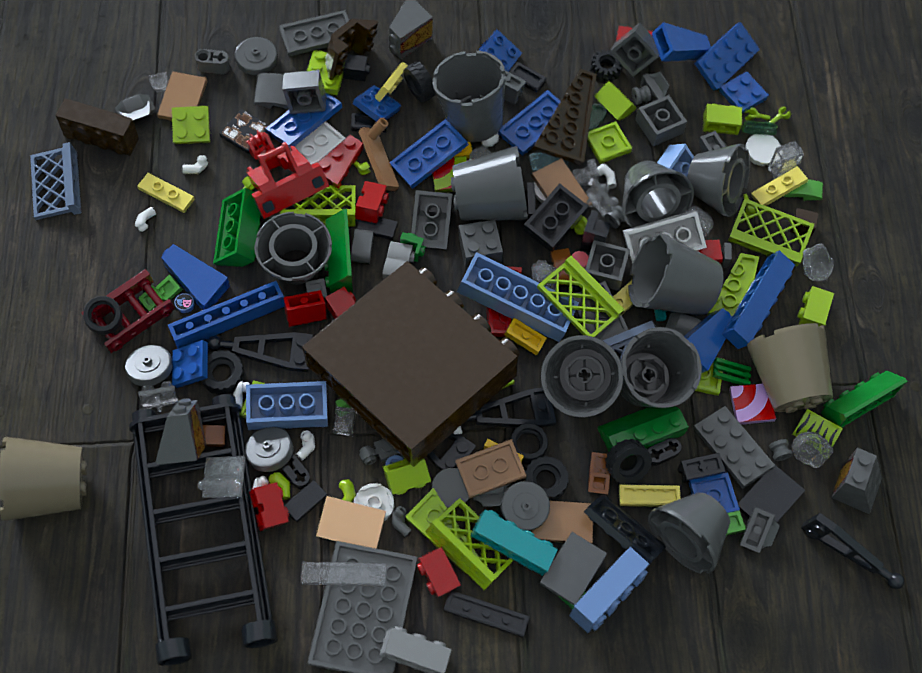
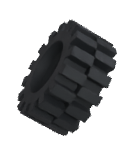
M602 49L601 52L597 51L593 55L590 71L597 74L596 80L600 78V82L605 80V83L609 80L613 82L621 74L623 65L610 52L611 49H608L607 52H605V49ZM608 63L612 65L613 68L606 69L603 68L600 64Z

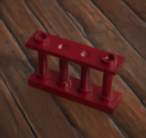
M146 269L106 295L114 299L119 306L129 301L141 317L131 324L123 314L121 324L125 329L117 335H114V333L105 335L108 341L104 344L110 353L120 350L125 343L163 317L169 316L175 310L170 299L163 302L151 287L154 281ZM142 290H145L157 306L149 313L145 311L135 298V295ZM99 305L93 309L91 318L98 326H107L102 318L110 312H113L115 315V312L108 305Z

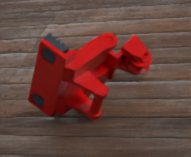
M257 130V135L253 136L250 134L246 144L251 156L254 159H258L261 166L255 169L248 167V172L246 173L251 184L258 190L251 195L260 215L264 219L329 187L324 171L318 162L310 164L294 146H291L289 149L286 142H283L282 146L274 148L266 132L260 133ZM280 165L284 170L289 169L293 173L275 183L269 170Z

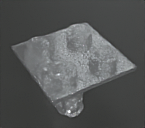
M245 456L206 458L204 479L198 483V488L203 491L202 498L242 497Z

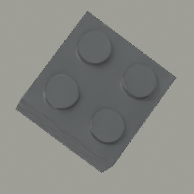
M641 23L637 24L616 41L610 50L632 76H635L659 57L654 38Z
M319 70L284 73L282 89L290 114L326 111L327 95Z
M669 95L639 107L635 119L653 147L683 134L687 124L686 119Z
M495 220L459 225L458 238L465 268L469 267L476 252L498 263L502 262L503 250Z
M594 240L585 270L598 283L606 281L609 289L620 291L630 249Z

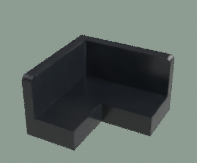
M591 211L584 231L581 250L590 252L594 240L606 242L611 224L598 220V211Z

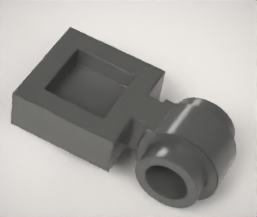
M384 439L374 442L375 449L371 448L370 445L361 448L359 454L362 462L366 465L375 463L377 461L376 457H379L380 461L384 462L393 455H400Z

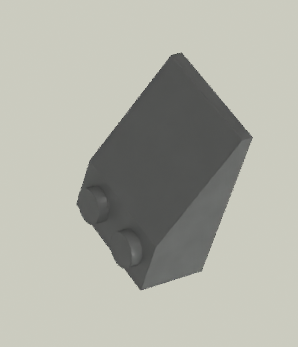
M416 190L411 233L424 238L423 246L447 249L453 212V194Z

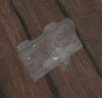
M595 180L586 191L589 197L586 203L589 207L595 206L601 215L605 217V214L618 204V200L616 197L608 196L609 190L605 183L600 184Z
M170 381L163 382L161 388L154 389L153 386H143L142 391L138 392L142 409L157 407V411L160 413L163 412L162 406L178 402L175 387L172 386Z

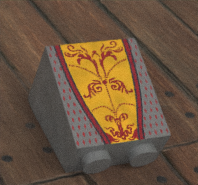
M405 0L389 27V50L400 60L432 39L433 17L416 0Z
M179 400L167 416L156 459L157 465L198 460L206 446L198 400Z
M856 448L843 463L831 498L870 514L882 480L877 456Z

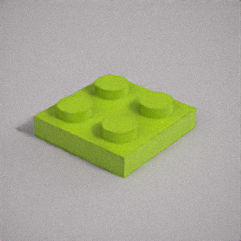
M208 106L172 107L174 144L210 143Z

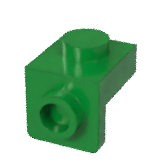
M402 232L400 243L413 245V251H415L414 261L418 262L419 257H423L426 246H423L424 238L418 237L413 233Z

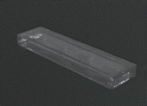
M302 562L301 584L385 586L386 564Z

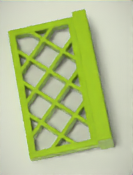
M330 185L315 193L311 198H305L303 204H293L296 209L285 208L280 211V214L294 212V214L305 215L307 213L319 219L326 226V219L343 210L341 208L347 204L352 208L347 209L348 227H355L356 185H341L339 189ZM325 192L333 193V195L329 198H327L323 194ZM343 192H352L347 198L341 195ZM319 197L324 200L320 205L314 202ZM337 197L342 200L338 205L332 202ZM309 204L314 207V209L304 208L307 207ZM327 204L333 207L332 209H323Z
M745 198L728 241L767 256L780 250L798 267L815 224ZM746 204L754 207L756 213L747 217L744 211ZM769 212L774 220L764 223L761 214ZM758 216L762 225L752 228L749 219ZM783 218L788 219L791 226L782 230L778 221ZM746 221L750 229L742 232L737 230L739 223ZM775 222L779 231L770 235L766 226ZM800 225L809 227L807 233L802 236L799 235L796 229ZM763 227L767 236L761 239L756 236L754 231ZM793 228L797 238L788 241L784 232ZM781 234L785 243L781 245L774 244L772 237ZM798 240L801 245L800 252L793 251L789 244Z
M572 256L567 258L560 267L537 285V288L586 336L596 337L613 321H616L625 310ZM564 270L569 275V280H559V273ZM555 283V292L548 291L544 285ZM559 284L569 285V293L559 292ZM572 285L580 286L582 294L572 293ZM559 296L569 297V305H562L559 302ZM572 297L582 298V306H572ZM585 298L592 299L595 302V307H585ZM572 310L582 311V319L574 318ZM585 311L595 312V320L585 319ZM599 312L606 313L610 319L600 321ZM585 323L595 324V332L590 334L585 329Z
M459 498L439 518H436L425 532L485 590L514 560L511 558L508 560L500 559L497 550L482 542L480 544L471 543L470 534L472 530H470V522L476 523L479 516ZM457 506L464 511L465 517L456 516L455 508ZM443 519L452 520V528H447L441 521ZM456 521H465L466 530L457 529ZM457 534H465L467 543H462L457 538ZM472 548L481 549L482 558L476 557L472 553ZM486 550H494L495 559L486 558ZM487 563L496 564L497 572L495 574L487 568Z

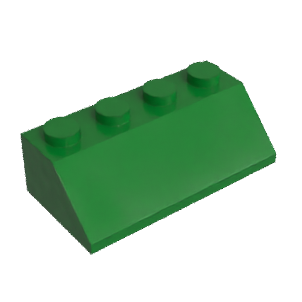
M244 188L222 200L213 261L215 265L243 267L254 262L256 257L254 245L260 226V213L251 195L255 192L248 188Z
M343 209L326 219V228L330 233L332 241L331 255L325 265V271H329V276H325L326 288L330 287V294L343 287L348 292L351 291L353 293L347 209Z
M887 370L881 374L877 372L869 378L868 382L862 381L851 392L846 390L839 395V399L835 401L831 399L823 405L825 408L820 414L823 418L842 428L895 397L908 381L906 378Z
M673 406L669 408L648 407L598 426L597 429L609 452L616 443L622 442L625 439L638 440L648 449L667 439H676L684 436L689 426L680 409Z

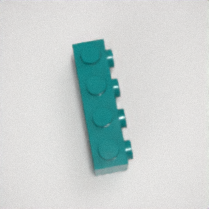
M484 510L470 534L471 537L540 575L545 574L549 570L558 550L553 547L552 543L546 540L541 541L532 532L521 530L514 522L501 519L496 512L491 510Z

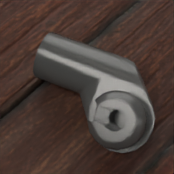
M399 506L392 513V525L406 538L412 532V529L405 524L406 509Z

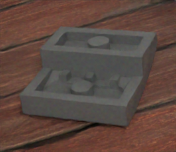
M258 73L254 104L269 109L272 106H277L289 110L282 89L284 75Z

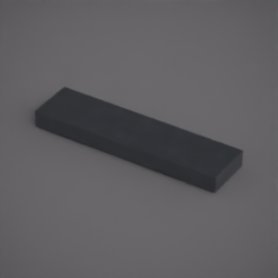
M452 590L449 592L443 610L444 612L522 638L530 617Z

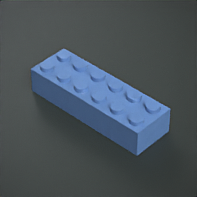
M475 253L457 290L458 293L511 319L516 318L533 330L558 342L561 341L570 324V321L537 288L539 282L484 255ZM544 285L548 291L555 292V290ZM559 296V302L562 305H569V297ZM572 299V306H578L579 302Z

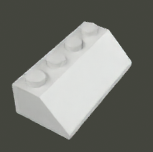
M695 210L623 230L627 248L630 249L629 255L632 264L641 245L648 237L653 238L655 233L665 234L694 250L707 248L698 213Z

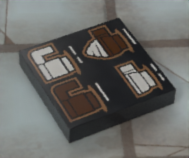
M241 109L219 134L221 138L249 154L250 151L246 141L249 140L250 134L253 136L257 135V130L260 133L266 132L267 134L266 128L269 125Z

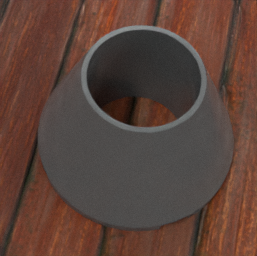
M735 144L696 154L688 170L687 178L693 186L694 196L725 217H732L738 211L743 201V198H741L743 188H747L750 155L749 150L744 148V144Z
M654 161L637 163L625 176L622 205L623 216L628 225L633 228L682 214L686 209H690L693 202V186L684 174Z
M285 212L272 217L263 224L257 233L254 249L258 263L268 274L288 284L300 285L311 280L326 265L331 255L332 241L328 229L316 217L307 213L303 215ZM294 250L304 251L309 254L304 259L296 262L281 259L283 255Z
M698 492L657 507L650 512L648 521L654 536L657 537L659 535L665 543V550L678 562L700 574L703 571H707V574H709L716 568L730 526V517L727 511L716 499L706 493Z

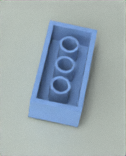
M326 381L246 385V423L248 430H260L267 427L284 429L328 426Z
M629 547L574 605L570 617L587 633L592 629L596 631L603 624L606 618L605 615L610 616L617 609L620 603L619 600L624 601L630 595L634 588L633 585L637 587L644 580L648 573L646 569L649 563Z

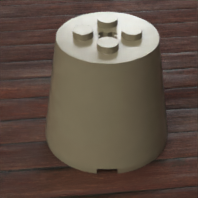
M816 323L785 327L774 330L775 335L766 338L765 335H761L747 344L750 356L775 412L792 413L801 409L816 408V405L833 398L824 325L818 326Z
M14 437L3 438L2 446H6V448L0 452V500H3L4 507H0L2 521L67 512L82 508L83 496H86L87 483L84 481V475H87V463L83 457V447Z

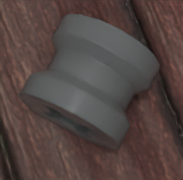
M644 85L642 88H632V98L635 105L651 101V92L648 85Z
M616 205L612 212L605 214L606 221L615 229L620 226L621 222L626 221L623 216L622 207Z
M781 439L769 445L770 450L774 453V461H783L793 456L792 450L788 448L789 442L787 439Z

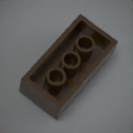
M64 99L55 115L66 138L76 139L88 145H96L104 150L109 149L118 154L130 156L139 140L132 118L70 99Z

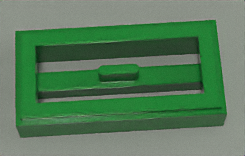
M721 358L714 359V378L738 385H750L751 381L749 379L751 374L749 372L751 367ZM731 375H737V376H740V377H744V379H741V378H738V377H734V376H731Z

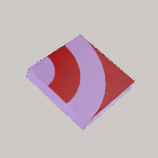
M763 384L730 386L729 391L734 416L740 424L774 422L776 420L774 409Z

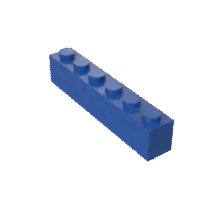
M780 250L766 258L722 333L737 349L747 347V344L755 339L754 336L763 326L762 322L770 314V308L777 302L778 294L785 288L786 280L792 275L795 264Z
M274 281L168 324V327L178 349L208 339L211 336L283 308L284 296L277 281Z

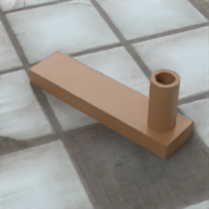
M379 118L372 128L362 127L359 130V134L378 183L387 185L386 190L396 191L399 185L379 137L388 126V122L384 118Z

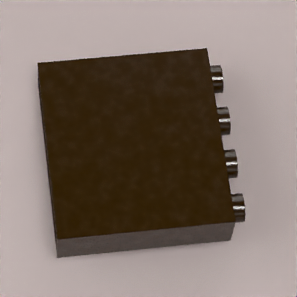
M406 261L304 344L302 350L307 367L322 381H326V385L414 467L517 376V357L519 356V351L509 339L503 338L499 341L492 335L489 323L481 315L475 314L470 316L463 310V302L456 293L448 290L446 293L441 291L436 286L437 281L428 269L422 267L417 270Z

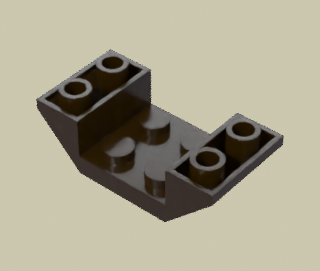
M351 19L331 34L325 58L330 80L343 73L344 61L347 59V53L350 50L361 56L371 51L374 46L373 39L378 32V21Z

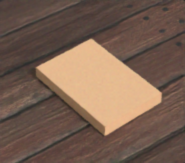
M327 496L316 536L377 549L386 511Z

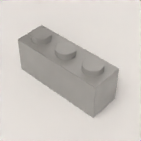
M397 626L386 632L379 656L426 673H445L451 649L447 648L445 643L439 641L430 642L421 634L411 635L406 633V629Z

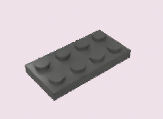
M343 10L280 25L279 30L288 57L327 48L331 34L349 21L346 11Z
M726 406L694 425L693 429L714 454L720 453L724 467L742 489L774 469L775 464Z

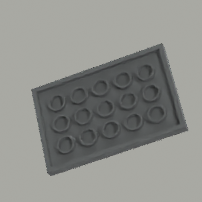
M337 541L307 664L345 673H394L396 662L379 655L386 632L395 626L401 628L404 626L418 557Z

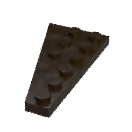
M583 69L578 71L532 150L559 159L562 158L578 165L584 163L597 74Z

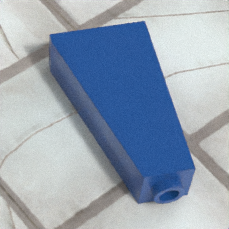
M664 22L652 32L661 61L698 60L711 48L707 35Z
M172 244L170 248L163 252L161 258L165 268L183 289L193 297V300L202 311L213 307L230 287L228 277L178 246Z
M724 308L710 313L684 336L690 343H693L698 351L702 367L701 373L709 370L726 340L722 333L732 316Z

